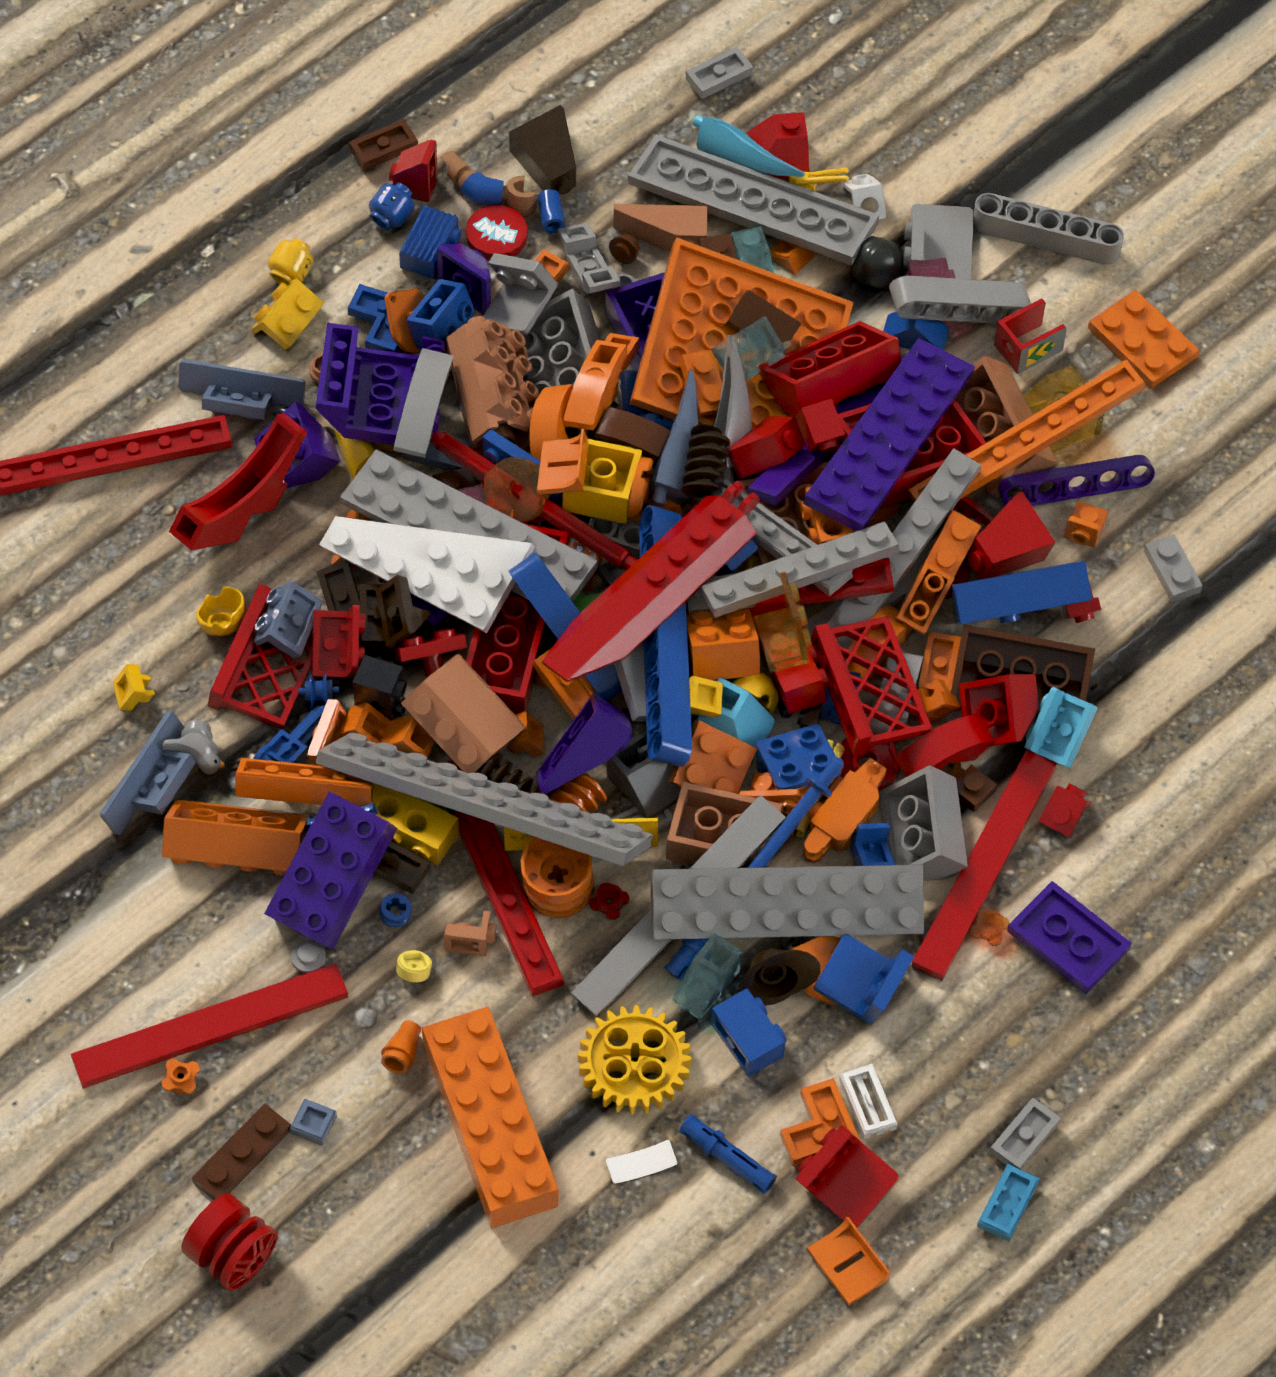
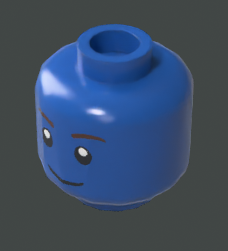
M401 183L396 185L383 184L369 202L370 218L385 230L400 228L415 209L414 202L410 197L412 195L410 189Z

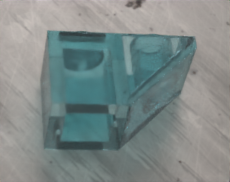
M714 933L694 957L672 1001L701 1020L741 971L743 951Z

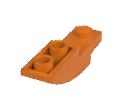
M609 333L604 341L596 340L573 386L564 414L563 426L594 431L605 409L610 407L618 395L617 383L620 380V372L627 369L639 351V337Z
M954 510L950 512L940 533L922 562L896 615V620L923 635L926 633L981 525Z

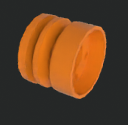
M533 837L525 846L520 860L524 893L529 904L541 915L555 919L571 917L581 912L588 905L595 890L592 856ZM560 878L562 883L557 884L555 879Z

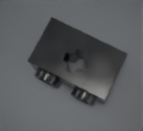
M364 655L353 680L354 706L367 702L390 721L397 719V717L402 718L406 709L401 703L406 699L404 694L407 687V681L403 680V667Z

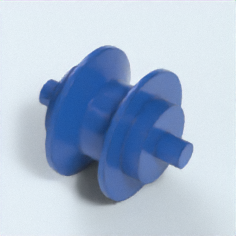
M310 674V681H305V688H299V695H305L306 701L311 702V708H313L316 701H323L326 705L328 699L333 700V693H339V687H332V680H327V674L324 675L321 681H315L312 674Z

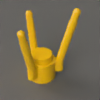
M848 168L804 172V177L790 176L789 183L816 192L817 184L847 182L849 180L848 176L836 175L846 174L849 170Z

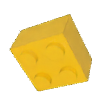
M588 439L584 491L563 493L562 508L570 513L626 524L632 484L640 457H642V450Z

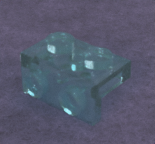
M766 316L733 335L741 359L745 381L760 373L761 371L758 366L765 361L771 366L786 357L783 350L791 346L789 340L784 343L780 341ZM727 339L711 349L723 370Z

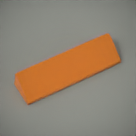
M241 758L235 775V795L237 797L322 805L330 791L361 807L372 802L374 783L319 765Z

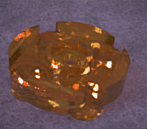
M523 457L506 458L494 465L492 470L488 471L484 477L485 498L488 506L521 523L538 517L543 511L541 508L545 504V499L549 498V494L538 495L537 492L540 466ZM514 482L517 485L523 486V490L519 492V499L511 494Z

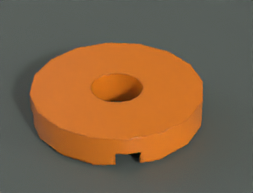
M640 457L628 505L627 519L629 521H640L644 510L642 505L649 499V487L654 470L652 458Z

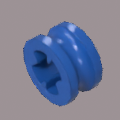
M394 893L389 894L383 899L380 917L385 925L397 928L409 921L411 903L406 896ZM392 905H398L399 910H401L399 916H393L391 911Z

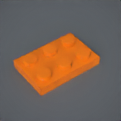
M1134 290L1091 319L1088 324V329L1122 362L1127 359L1150 389H1153L1198 358L1199 349L1137 290Z

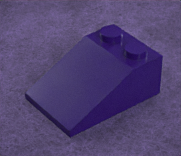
M593 692L537 770L536 777L540 791L547 794L610 760L617 751L623 752L633 736L630 734L632 728L627 714Z

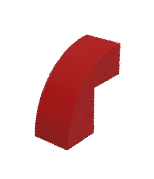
M973 714L949 721L927 732L902 750L895 759L905 776L908 777L929 765L942 770L948 763L975 761L995 740L979 714Z

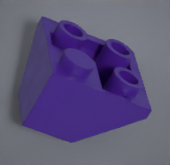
M294 402L283 413L308 433L284 478V481L288 483L286 488L320 480L341 462L329 432L300 403ZM272 423L269 424L261 433H259L254 438L256 447L263 439Z

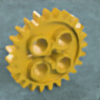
M635 1005L633 1013L628 1014L625 1007L621 1006L619 1016H615L613 1012L608 1010L607 1021L605 1022L597 1017L595 1019L596 1029L587 1027V1039L580 1040V1049L582 1051L578 1052V1063H581L579 1065V1076H586L583 1081L584 1088L593 1087V1099L603 1095L604 1107H607L612 1101L615 1102L617 1113L623 1109L624 1105L629 1106L631 1115H634L637 1106H641L645 1114H649V1104L652 1103L658 1109H662V1098L664 1097L673 1102L675 1098L674 1090L682 1092L684 1089V1082L682 1080H689L690 1070L687 1068L691 1067L692 1057L688 1056L690 1054V1044L683 1043L686 1033L684 1031L675 1033L677 1030L676 1021L666 1025V1013L664 1012L657 1018L653 1017V1007H649L645 1014H640L639 1006ZM622 1040L625 1044L617 1047L610 1044V1042ZM655 1041L660 1046L651 1048L646 1046L645 1043ZM631 1058H638V1061L633 1062ZM614 1071H618L623 1073L624 1076L621 1078H612L608 1074ZM656 1073L659 1075V1078L650 1080L645 1078L644 1075Z

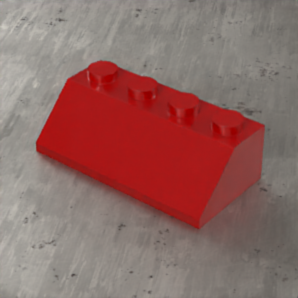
M858 321L757 367L760 376L781 410L797 417L803 407L831 398L836 406L843 399L852 395H860L866 389L876 384L886 383L901 363V355L897 337Z

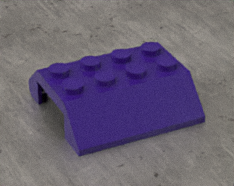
M327 322L315 409L344 438L394 446L419 356L357 347L359 327ZM422 336L420 353L422 348L446 354L447 346L442 339ZM440 409L437 411L432 434L438 430Z

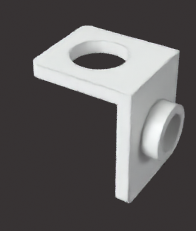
M862 174L852 177V180L842 182L843 187L852 194L853 206L860 208L864 199L872 197L877 201V209L874 213L879 215V220L886 218L883 189L879 181L868 174Z

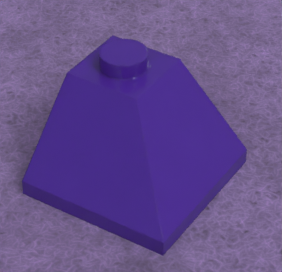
M462 243L441 244L437 248L438 280L443 279L465 284L474 309L484 315L491 304V279L487 260L479 251L471 250Z

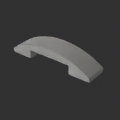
M588 222L558 229L560 241L577 282L586 293L589 294L621 286V281L613 266L608 267L597 248L596 236Z
M422 348L402 412L393 448L394 451L425 458L443 390L453 362V355Z

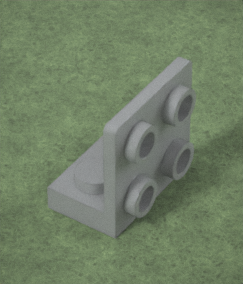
M494 253L488 264L497 273L496 277L503 285L483 317L486 320H495L508 326L511 330L516 329L521 334L526 335L534 326L558 283L539 261Z

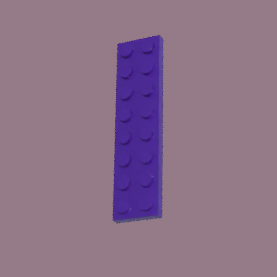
M918 338L806 493L803 504L855 531L865 529L973 374L975 366Z

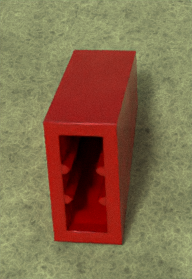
M1022 491L1017 493L976 537L966 554V558L970 567L981 580L997 577L1044 561L1056 542Z

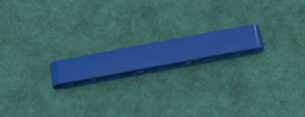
M651 505L645 507L639 521L640 557L682 519L679 513ZM686 602L643 641L648 757L652 760L679 767L687 764L692 752Z

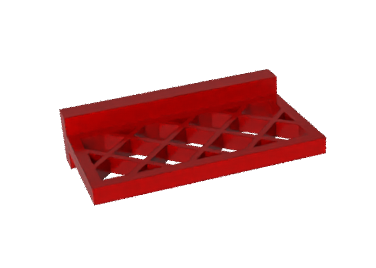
M259 583L210 690L207 706L219 711L223 706L283 730L298 698L299 688H302L312 666V648L309 645L312 642V635H309L304 646L308 655L307 659L293 663L291 657L277 647L262 651L260 645L258 646L253 643L257 632L255 625L266 611L268 606L266 599L272 588ZM282 653L287 666L272 670L266 657ZM260 660L266 673L250 678L246 665ZM291 672L296 682L295 686L281 690L275 677ZM241 676H243L244 680L239 682ZM270 680L275 693L259 697L254 684ZM248 687L254 700L242 703L232 699L234 691ZM290 695L288 701H286L285 697ZM279 699L284 709L281 717L279 718L267 713L263 704Z
M888 616L829 628L828 623L815 626L810 644L815 648L819 668L823 667L829 682L827 689L853 756L866 753L868 747L921 736L932 730ZM883 628L886 636L884 644L882 645L866 637L868 632ZM848 636L857 641L851 652L839 646L836 638ZM861 644L878 652L873 662L856 654ZM882 655L896 661L897 668L894 673L877 665ZM851 661L868 669L863 680L849 673L848 666ZM872 672L889 680L884 691L867 682ZM893 682L907 689L909 695L905 701L888 693ZM862 689L879 697L874 708L860 702L859 694ZM883 700L900 708L895 719L878 711ZM904 711L916 716L920 725L909 727L899 722V719ZM875 718L889 725L890 728L886 733L873 735L869 724Z

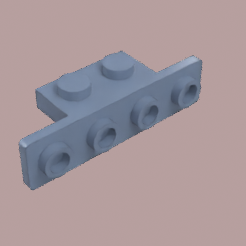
M182 359L179 363L178 388L183 391L204 394L201 410L212 411L217 415L231 414L243 416L248 420H264L271 405H283L289 408L294 402H298L304 406L306 385L304 379Z
M167 711L101 810L100 817L113 834L121 835L137 810L162 815L195 765L196 761L190 754L164 750L162 748L164 740L181 738L184 726L174 712Z

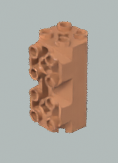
M482 316L470 318L467 324L462 325L446 337L447 354L454 356L451 370L470 448L483 456V436L492 429L528 452L530 450L531 415L539 392L531 381L524 382L522 379L532 370V364L529 361L527 350L524 346L526 344L525 338L516 329L511 330L508 326L495 320H486Z

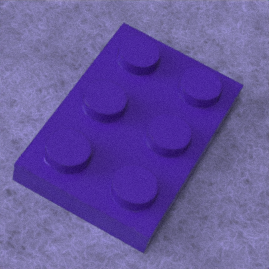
M1053 881L1021 911L1007 928L1008 933L1085 994L1130 950L1132 944Z

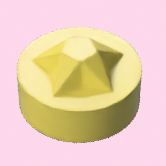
M416 950L405 951L397 959L396 972L399 977L406 981L422 982L430 976L432 961L423 952Z

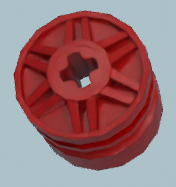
M226 1193L212 1201L197 1216L184 1236L181 1248L182 1253L199 1267L206 1268L210 1266V1276L213 1279L220 1280V1284L226 1290L234 1291L249 1282L269 1259L276 1246L278 1232L273 1227L265 1225L261 1217L254 1216L250 1218V1208L233 1194Z

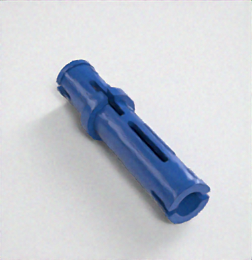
M690 1114L682 1123L679 1132L703 1149L702 1153L710 1157L712 1155L761 1191L762 1194H766L773 1186L777 1175L761 1166L749 1155L724 1138L725 1134L720 1130L714 1131L695 1117L694 1114Z

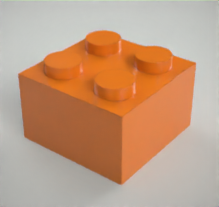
M739 609L716 618L707 611H698L693 615H686L688 662L692 676L718 680L720 677L730 679L760 674L759 638L750 609Z

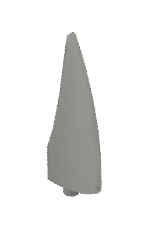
M727 335L723 381L714 427L719 428L722 431V435L730 439L731 444L729 447L752 429L747 385L733 335ZM728 456V458L722 460L726 463L727 468L721 471V474L732 483L734 482V468Z

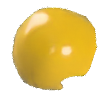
M228 586L223 587L218 596L207 594L202 605L197 609V624L206 634L221 637L237 632L246 614L245 598L238 589Z
M760 672V674L734 678L731 682L750 692L770 714L777 709L780 696L774 681L766 674Z

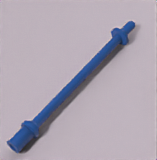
M833 758L817 779L810 775L806 778L811 787L747 868L766 867L821 795L828 798L831 797L832 792L827 787L843 768L844 762L841 758ZM709 938L682 939L683 945L664 968L675 978L682 981L699 957L703 958L706 955V942Z

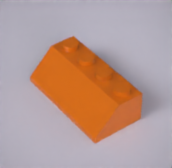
M176 800L164 818L162 857L171 858L172 862L178 864H188L191 861L205 862L206 866L212 868H221L225 864L238 866L240 870L247 872L258 871L259 868L269 869L276 875L284 876L308 832L307 819L311 815Z

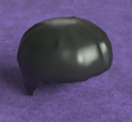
M871 236L867 238L861 245L856 260L852 265L853 279L866 287L888 289L890 283L898 278L905 267L903 265V250L897 243L884 237Z

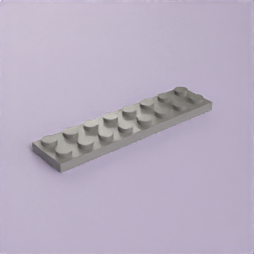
M655 135L628 175V184L685 205L707 206V213L849 265H853L861 245L872 235L879 223L878 214L659 135Z
M377 449L340 496L342 505L375 522L533 543L536 546L534 551L572 602H574L598 568L596 560ZM515 582L511 591L528 599Z
M923 865L650 869L651 939L843 936L844 934H924Z

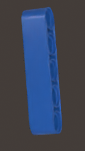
M534 551L508 572L557 639H559L572 621L580 614V611ZM614 663L585 675L597 693L606 701L611 700L622 692Z

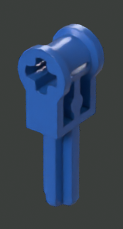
M316 706L290 734L281 729L268 744H265L258 750L253 759L302 764L308 758V746L306 745L313 739V731L319 724L325 706Z

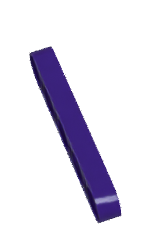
M1132 455L1013 475L1002 480L999 484L998 492L1003 504L1006 506L1013 498L1007 497V492L1013 487H1021L1030 504L1034 506L1141 488L1152 482L1155 470L1146 456ZM1136 467H1147L1146 471L1142 475H1131L1132 471ZM1105 472H1116L1110 481H1100L1101 476ZM1074 477H1085L1079 486H1069V482ZM1053 482L1050 490L1046 492L1037 491L1042 483Z

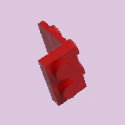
M352 605L348 611H313V678H323L327 674V678L352 679L357 673L365 655L364 647H359V638L365 632V613H359V605Z
M841 1124L837 1130L832 1128L824 1136L820 1143L823 1147L814 1157L810 1155L800 1164L797 1172L800 1174L795 1179L844 1221L846 1217H849L856 1228H858L898 1182L899 1175Z

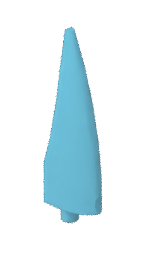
M700 115L694 118L693 126L699 128L696 143L698 150L765 174L804 177V172L772 155L752 140L743 130L717 118L702 117Z

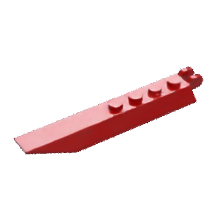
M735 481L725 490L722 497L706 496L572 621L542 660V664L563 680L569 682L625 659L757 535L747 515L756 508L760 499L758 495L754 492L748 494L741 501L738 508H736L732 503L741 495L744 486L740 482Z

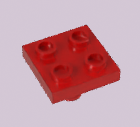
M445 628L432 631V638L422 639V636L418 635L409 636L400 642V645L394 647V658L401 662L422 659L425 677L428 678L443 666L441 655L445 652L467 648L465 635L455 632V629Z

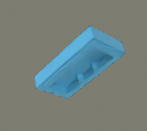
M1007 1164L978 1221L977 1227L1010 1242L1039 1184L1040 1178Z

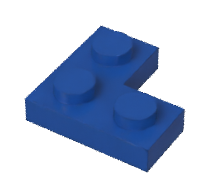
M359 284L348 306V315L374 323L365 340V348L397 353L400 347L391 337L385 305V295L388 292Z

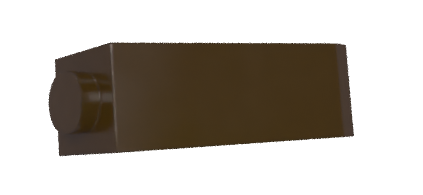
M561 105L509 131V151L543 191L551 189L564 195L576 187V164L565 111Z

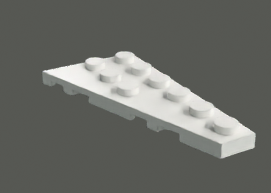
M335 516L319 544L327 551L385 581H389L396 575L407 577L410 594L485 633L490 629L515 584V580L508 571L532 554L536 547L533 543L337 516Z

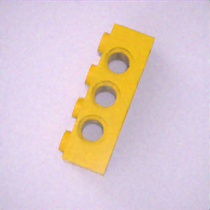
M374 783L371 803H374L377 808L378 814L376 815L398 828L391 841L439 865L459 835L458 818L420 798ZM388 812L394 814L391 817L381 816L382 814ZM415 827H420L424 829L420 832L411 831V829Z

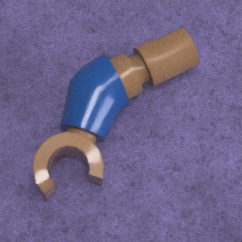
M448 151L440 157L450 166L447 171V177L455 184H458L461 194L472 203L477 205H502V201H505V206L517 210L523 217H528L535 213L538 195L532 191L524 192L525 176L513 177L504 185L502 180L486 177L481 172L471 170V167L453 151Z

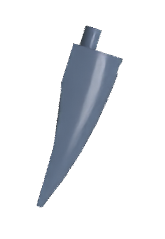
M691 369L688 372L675 421L664 447L655 462L649 491L654 492L652 504L658 507H664L667 496L675 498L690 497L681 492V487L684 485L682 478L686 473L684 466L688 461L686 454L690 449L688 443L692 437L690 431L693 426L698 425L697 393L694 371Z

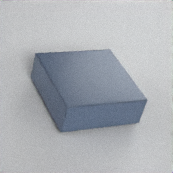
M304 1098L290 1126V1133L323 1146L337 1118V1111Z

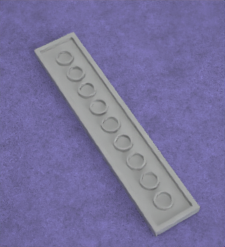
M348 733L317 752L316 764L621 866L626 865L651 847L653 834L642 831V828L638 825L630 823L620 824L611 821V818L605 814H590L581 811L577 805L571 803L560 804L551 801L548 796L541 793L529 794L518 790V787L514 784L496 783L487 780V776L481 773H466L457 770V767L450 763L429 761L423 754L405 753L397 750V747L393 744L375 743L367 740L365 735L359 733Z

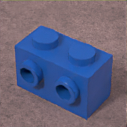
M439 279L409 315L406 321L416 348L421 349L422 336L439 338L446 343L447 336L451 335L472 318L475 310L466 285Z

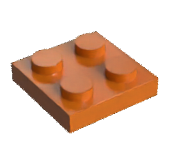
M695 720L691 729L692 752L689 761L683 767L675 766L668 782L680 788L682 783L686 782L738 794L757 748L700 720Z

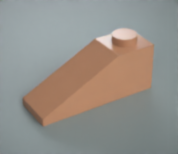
M614 204L613 228L671 252L676 237L696 245H700V238L707 237V206Z

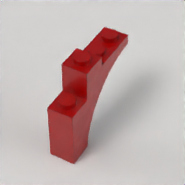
M285 413L277 414L258 446L232 475L206 495L181 506L169 533L191 551L239 541L253 514L276 509L288 485L284 478L308 432Z

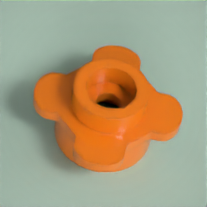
M177 1059L168 1060L165 1064L167 1070L166 1078L161 1082L163 1089L176 1094L193 1093L196 1090L195 1077L200 1072L198 1063L194 1061L182 1063ZM179 1074L184 1075L182 1079H179L177 1076Z

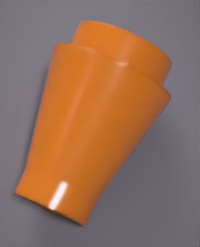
M410 1020L403 1021L398 1031L381 1050V1063L387 1070L402 1074L414 1065L418 1039L422 1031L417 1023Z

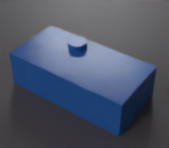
M1085 561L951 585L949 588L956 624L998 617L1000 624L1020 620L1019 613L1092 600Z

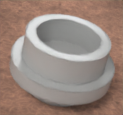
M311 940L302 941L293 948L291 961L296 970L306 974L321 969L324 966L326 953L318 942Z

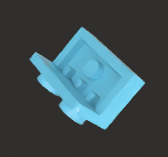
M1052 687L1050 692L1041 701L1040 714L1035 724L1027 732L1025 748L1060 765L1071 768L1098 707Z

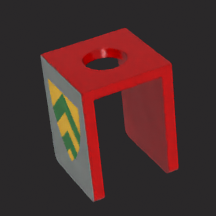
M1039 299L997 321L994 346L1017 374L1063 350L1067 331L1064 324L1023 345L1017 339L1042 325L1046 305L1043 299ZM1008 342L1012 347L1013 353L1009 350L1007 346Z

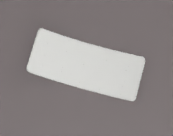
M666 1140L639 1151L607 1158L606 1163L613 1183H621L677 1165V1160L670 1141Z

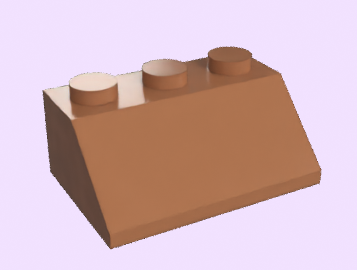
M460 654L454 656L426 678L401 703L460 769L466 773H479L482 767L495 754H501L527 728Z

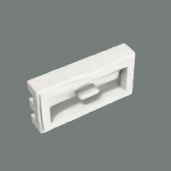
M873 1064L839 1074V1081L863 1139L870 1138L871 1134L874 1133L876 1135L883 1134L884 1130L887 1129L890 1131L897 1129L896 1119ZM862 1075H867L885 1121L880 1122ZM850 1079L855 1081L872 1125L867 1123Z

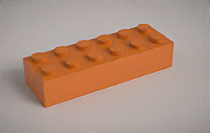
M489 1006L422 1027L425 1053L490 1228L492 1229L558 1207L559 1189Z

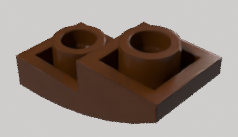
M607 407L594 436L607 443L640 449L643 456L656 461L671 430L630 412Z

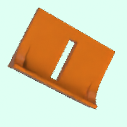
M581 429V433L577 437L571 439L543 441L537 485L538 495L584 491L589 445L584 429Z
M846 1217L844 1222L831 1233L807 1247V1252L848 1306L890 1279V1271L849 1217ZM861 1253L863 1258L841 1272L837 1273L835 1271L836 1268Z

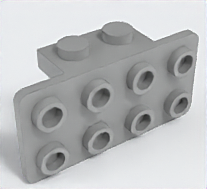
M914 204L911 208V222H905L904 240L910 241V247H904L903 265L909 266L908 276L971 279L973 210L970 207Z

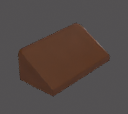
M746 290L726 322L779 356H782L801 325L798 320L750 290Z

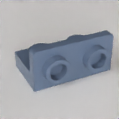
M290 581L280 587H274L266 599V603H268L266 611L255 625L257 632L253 643L259 646L268 641L294 659L301 656L313 627V611L320 610L323 601L294 581Z

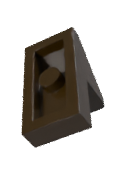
M396 575L375 590L386 647L392 649L412 635L431 615V612L412 605L407 577Z

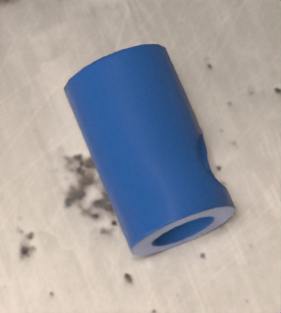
M551 189L539 193L538 207L542 228L547 233H557L558 229L565 227L560 194L558 191Z

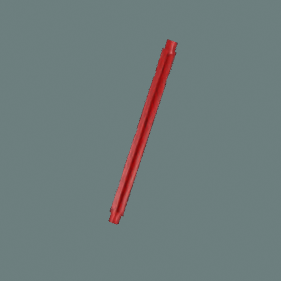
M437 430L431 435L430 442L434 444V448L555 527L569 532V536L618 568L627 570L637 561L630 551L542 494L538 495L537 491L448 433Z

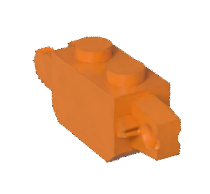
M870 758L855 773L849 770L844 778L839 776L833 782L829 789L832 792L831 797L824 804L818 802L808 817L811 820L810 834L805 839L803 846V856H805L807 862H813L814 864L819 862L830 848H833L835 851L848 849L857 825L867 824L878 810V788L887 770L884 766Z

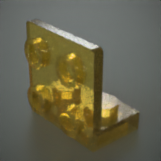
M786 572L779 573L786 608L753 616L770 672L808 663L807 648L812 647L808 629L802 628V626L808 625L803 605L800 606V604L796 605V602L800 601L796 583H789Z

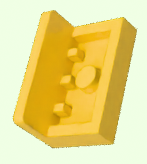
M297 278L287 285L282 282L271 294V297L274 299L269 306L265 304L253 317L257 322L251 328L254 334L263 330L284 350L291 347L324 304L321 299Z

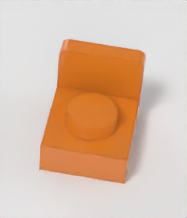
M1077 501L1072 516H1069L1064 538L1070 539L1079 545H1088L1095 548L1106 522L1108 510Z

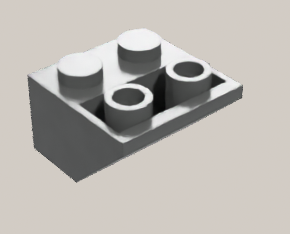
M647 729L632 737L629 745L623 752L617 751L613 758L606 761L607 777L645 818H654L677 803L681 788L668 782L675 765L652 760L648 757Z

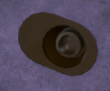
M766 949L759 952L752 959L749 971L745 974L742 981V989H748L754 998L759 997L765 1006L777 1004L816 982L820 975V963L816 957L805 951Z

